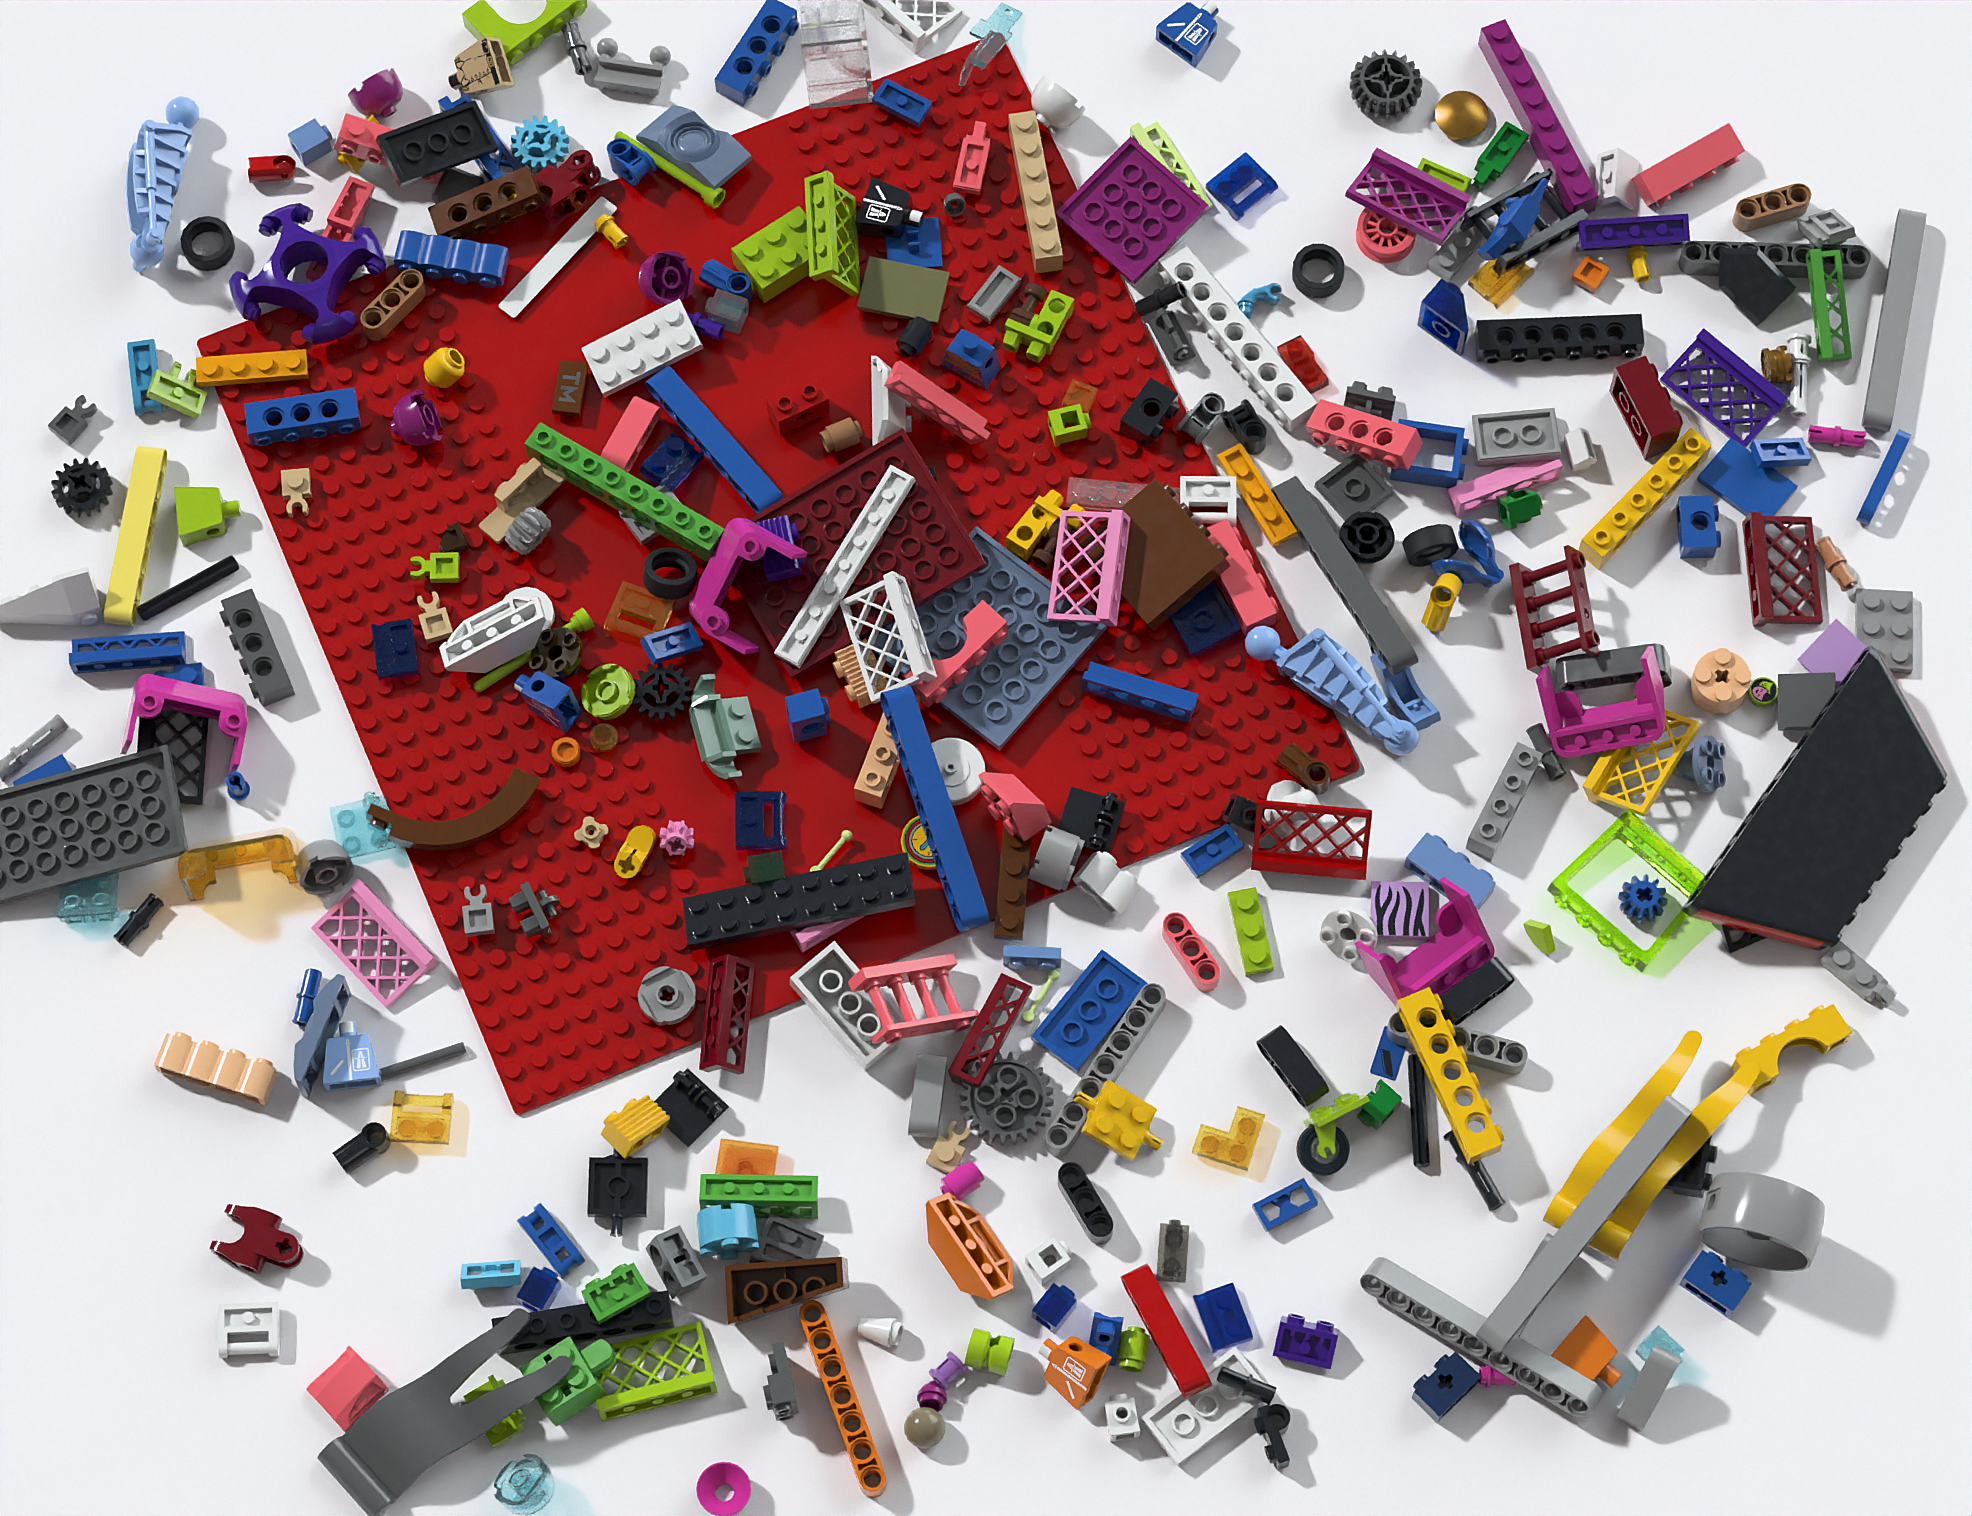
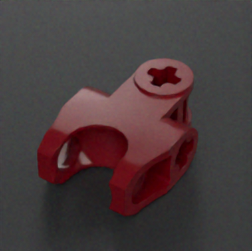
M576 151L558 168L548 165L535 175L545 204L538 206L535 211L543 206L542 214L550 225L560 224L578 212L588 202L590 188L601 179V171L595 166L593 156L589 151ZM560 204L559 213L552 217L553 209Z
M227 1204L224 1212L227 1214V1217L244 1225V1234L233 1243L212 1241L209 1249L213 1254L227 1260L239 1269L255 1274H261L265 1262L285 1269L295 1268L301 1263L304 1255L303 1248L295 1236L279 1230L283 1220L280 1216L258 1207ZM289 1246H290L291 1249H292V1251H291V1252L286 1251V1252L284 1253V1255H283V1254L281 1253V1251H282V1250H288V1248H289Z

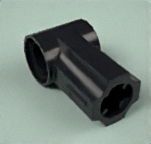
M371 1122L363 1127L361 1133L332 1154L348 1175L376 1154L386 1152L391 1145V1137L382 1124ZM376 1132L383 1133L382 1140L379 1143H369L372 1134Z

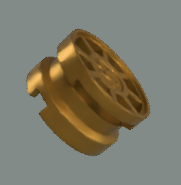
M1786 345L1777 346L1776 349L1771 351L1768 348L1761 350L1763 377L1773 385L1775 382H1781L1782 384L1792 382L1793 374L1790 373L1792 362L1790 353L1785 354V350H1787Z

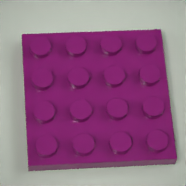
M1130 136L1055 212V215L1130 283L1135 285L1158 262V259L1210 208L1202 198Z

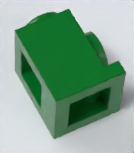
M1527 487L1496 496L1500 522L1510 529L1517 528L1516 523H1526L1531 521L1532 517L1541 515L1540 510L1543 508L1542 500L1537 493Z
M1382 1079L1376 1084V1093L1370 1091L1366 1095L1370 1101L1363 1104L1361 1111L1357 1114V1118L1365 1126H1372L1376 1130L1394 1114L1402 1102V1097Z

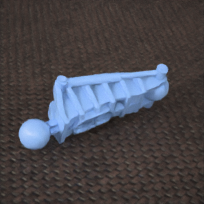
M179 96L168 103L165 113L169 124L146 120L141 125L137 140L129 151L126 173V205L130 229L136 234V237L130 244V256L134 261L132 266L137 272H143L146 267L158 264L164 256L162 240L170 223L174 197L179 188L188 153L186 147L193 134L190 128L194 127L199 120V107L195 101L188 97Z
M1258 626L1248 632L1245 639V648L1252 658L1259 661L1272 659L1277 663L1276 665L1281 676L1284 678L1286 675L1291 677L1290 680L1303 691L1327 707L1336 709L1345 715L1353 724H1358L1370 737L1374 735L1384 743L1391 753L1406 755L1416 748L1419 742L1417 728L1412 723L1406 720H1399L1389 713L1388 701L1373 678L1346 649L1326 635L1325 631L1320 628L1314 629L1289 650L1280 645V637L1273 628Z

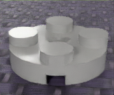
M663 966L653 969L645 975L638 991V1001L644 1015L654 1021L655 1024L659 1026L676 1024L687 1018L696 1006V989L693 980L686 972ZM665 989L669 993L675 992L670 1002L659 999L663 996L662 991Z

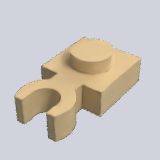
M309 468L281 470L282 496L284 500H289L286 506L289 517H293V510L296 507H302L304 516H308L309 508L304 498H312Z
M435 591L432 592L433 601L430 604L424 603L421 595L417 597L419 608L425 612L418 616L427 644L449 638L453 633L446 608L438 609L440 600Z
M954 1120L948 1126V1138L939 1136L926 1160V1164L946 1174L958 1167L966 1152V1149L960 1146V1143L966 1142L970 1136V1128L966 1127L963 1134H955L954 1129L957 1122Z

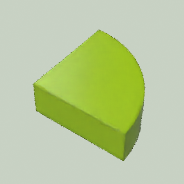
M1532 919L1523 923L1528 937L1538 949L1546 954L1556 950L1549 924Z

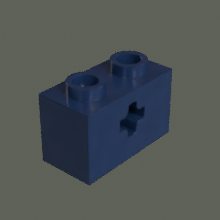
M1456 1351L1450 1357L1447 1354L1443 1355L1433 1366L1436 1370L1429 1377L1424 1374L1413 1385L1415 1391L1413 1392L1412 1399L1436 1423L1457 1405L1479 1383L1481 1375ZM1448 1381L1450 1383L1449 1388L1444 1387L1441 1390L1438 1387L1440 1382L1445 1383Z

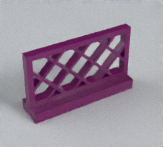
M1379 148L1374 150L1370 161L1345 193V197L1439 246L1442 245L1456 224L1463 220L1464 213L1468 210L1472 196ZM1369 175H1371V176H1373V177H1375V178H1377V179H1379V180H1371L1370 177H1369ZM1385 187L1387 193L1377 194L1375 188ZM1393 187L1402 192L1395 193ZM1367 188L1370 195H1362L1356 189ZM1409 199L1412 205L1401 206L1398 200ZM1417 200L1425 203L1426 205H1419ZM1391 201L1394 207L1387 208L1381 202ZM1423 212H1433L1435 218L1425 219ZM1441 212L1450 217H1442ZM1415 213L1418 220H1411L1405 214ZM1428 226H1439L1442 233L1438 234L1430 230Z

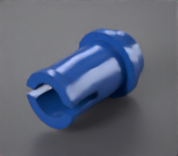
M231 772L232 778L229 775L226 777L228 795L236 801L247 798L250 793L248 782L244 780L241 773Z

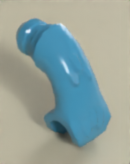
M1278 283L1254 288L1237 303L1239 309L1250 319L1257 301L1266 300L1271 306L1277 305L1281 298L1272 295V293H1279L1282 288Z

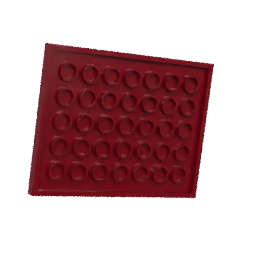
M903 428L748 519L756 523L787 515L791 524L796 523L800 539L795 540L796 546L808 552L804 558L805 565L800 566L802 575L769 582L765 575L762 558L755 561L744 559L733 580L774 650L777 649L890 465L913 476L916 481L843 599L884 580L883 575L894 571L905 577L916 609L987 567L983 557ZM885 589L877 593L874 604L883 607L887 598ZM859 601L850 606L853 617L859 619L865 603ZM840 604L800 669L779 658L792 681L834 657L835 652L853 644ZM871 606L865 622L875 625L881 610ZM887 613L881 628L894 622V615ZM863 625L859 634L860 641L870 636L873 628Z

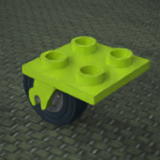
M1348 1092L1334 1099L1335 1105L1326 1108L1323 1105L1309 1112L1310 1117L1303 1121L1305 1126L1308 1127L1301 1133L1296 1147L1298 1159L1307 1171L1316 1175L1326 1176L1338 1172L1346 1164L1350 1153L1349 1141L1345 1133L1336 1126V1118L1369 1102L1368 1096L1357 1095V1093L1350 1094Z

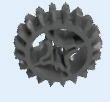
M1384 49L1382 55H1378L1374 50L1371 53V58L1364 55L1362 63L1357 62L1355 69L1351 72L1349 89L1352 91V100H1357L1356 105L1358 109L1365 107L1364 112L1366 115L1374 112L1376 119L1381 114L1385 115V119L1388 120L1390 114H1393L1398 119L1401 111L1408 114L1410 107H1415L1417 100L1421 97L1423 81L1420 78V70L1415 69L1414 61L1407 62L1406 54L1402 57H1397L1396 50L1392 55H1389L1386 49ZM1384 78L1386 79V84H1387V87H1388V91H1386V85H1385V83H1384ZM1401 94L1397 97L1391 98L1394 95Z

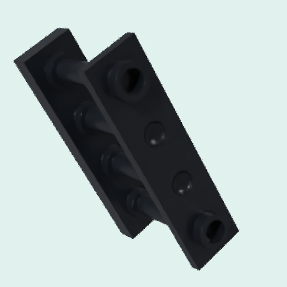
M1549 168L1542 173L1536 172L1527 181L1481 206H1472L1464 213L1460 229L1464 232L1476 226L1485 239L1488 240L1493 230L1485 220L1494 215H1497L1499 218L1507 209L1505 204L1507 198H1522L1529 193L1531 195L1542 178H1546L1549 182L1553 171ZM1546 187L1542 198L1559 217L1560 221L1552 225L1547 223L1539 213L1534 222L1539 232L1533 236L1528 234L1526 240L1512 247L1509 246L1497 257L1492 269L1498 276H1501L1578 234V221L1588 220L1589 215L1583 208L1575 213L1568 212L1551 190Z

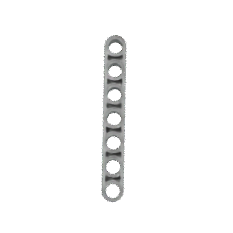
M1149 983L1140 990L1047 1129L1045 1143L1046 1149L1051 1155L1056 1157L1066 1155L1082 1133L1081 1130L1087 1120L1088 1109L1074 1102L1076 1094L1079 1091L1083 1092L1087 1088H1093L1099 1094L1105 1081L1110 1080L1115 1083L1165 1007L1166 994L1161 985ZM1149 995H1155L1160 1001L1156 1004H1149L1145 1001V998ZM1139 1018L1144 1022V1025L1136 1028L1130 1025L1129 1021ZM1123 1041L1128 1044L1129 1048L1119 1051L1114 1048V1044ZM1102 1065H1109L1113 1068V1071L1110 1074H1102L1098 1068ZM1078 1112L1082 1115V1118L1079 1121H1070L1067 1118V1114ZM1061 1135L1066 1138V1142L1062 1145H1055L1051 1142V1138Z

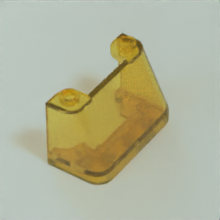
M280 827L195 842L188 846L178 860L179 879L190 902L203 900L206 887L210 884H217L215 870L258 862L271 861L273 873H283L287 877L289 884L299 883L295 874L298 868V840L291 829Z

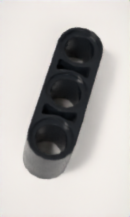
M1498 957L1490 959L1440 996L1444 1008L1441 1010L1445 1021L1449 1019L1453 1025H1459L1512 985L1515 978Z
M1279 1025L1256 1041L1262 1055L1302 1107H1308L1330 1092L1323 1077L1282 1025Z
M1075 1162L1063 1164L1058 1171L1059 1190L1089 1240L1099 1245L1107 1243L1113 1236L1112 1217L1082 1167ZM1069 1173L1075 1174L1078 1177V1181L1068 1184L1063 1180V1177ZM1088 1198L1093 1202V1206L1084 1209L1078 1205V1201ZM1096 1223H1103L1108 1227V1230L1100 1234L1096 1233L1092 1227Z

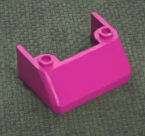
M735 518L727 524L689 601L688 609L691 616L707 634L742 654L759 652L761 647L728 629L730 624L729 616L725 610L720 608L743 560L755 561L761 559L768 547L790 559L805 558L808 552L746 518Z
M1648 646L1641 657L1645 676H1642L1635 685L1636 700L1583 710L1580 698L1571 691L1556 693L1549 666L1543 667L1536 678V684L1552 746L1559 756L1569 758L1656 741L1662 736L1665 730L1664 687L1653 646Z
M145 674L140 676L133 688L120 754H127L133 740L137 717L150 719L158 716L162 708L218 720L220 731L224 735L234 738L227 774L232 778L230 773L236 772L240 765L247 729V703L245 699L237 693L157 675Z
M1445 877L1441 878L1440 882L1449 902L1443 905L1436 914L1435 921L1439 932L1398 963L1389 954H1378L1359 940L1354 943L1370 977L1395 1006L1397 1005V1000L1430 987L1433 995L1437 993L1440 997L1494 957V946L1470 894Z

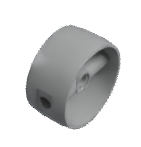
M1748 1172L1721 1173L1714 1177L1708 1190L1700 1219L1699 1238L1703 1244L1716 1253L1746 1265L1774 1271H1802L1811 1266L1817 1252L1824 1225L1825 1205L1813 1193L1781 1179Z

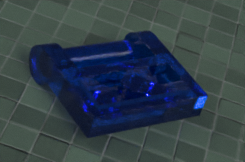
M1244 152L1208 181L1205 189L1228 211L1235 221H1239L1244 217L1245 211L1268 193L1272 194L1278 189V185L1247 152ZM1258 179L1262 185L1237 204L1233 199Z
M735 792L736 850L772 849L780 851L788 848L787 838L784 836L786 792ZM764 803L773 804V837H765Z

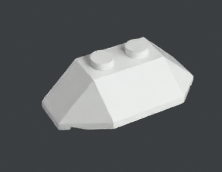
M871 356L873 446L902 428L905 432H912L911 416H906V407H911V404L884 386L892 369L878 356Z
M512 595L464 620L451 634L448 641L439 647L445 669L447 671L487 673L535 648L546 621L539 597Z

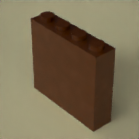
M1156 478L1119 509L1123 510L1131 518L1121 595L1153 632L1230 567V564L1225 559L1229 555L1219 542L1215 545L1212 544L1208 539L1211 533L1201 522L1196 525L1191 520V517L1194 515L1184 502L1178 505L1173 499L1176 493L1166 482L1161 485ZM1108 520L1094 530L1098 537L1107 530ZM1090 534L1079 545L1082 549H1085L1096 538ZM1099 544L1087 555L1096 563L1104 556L1105 549Z

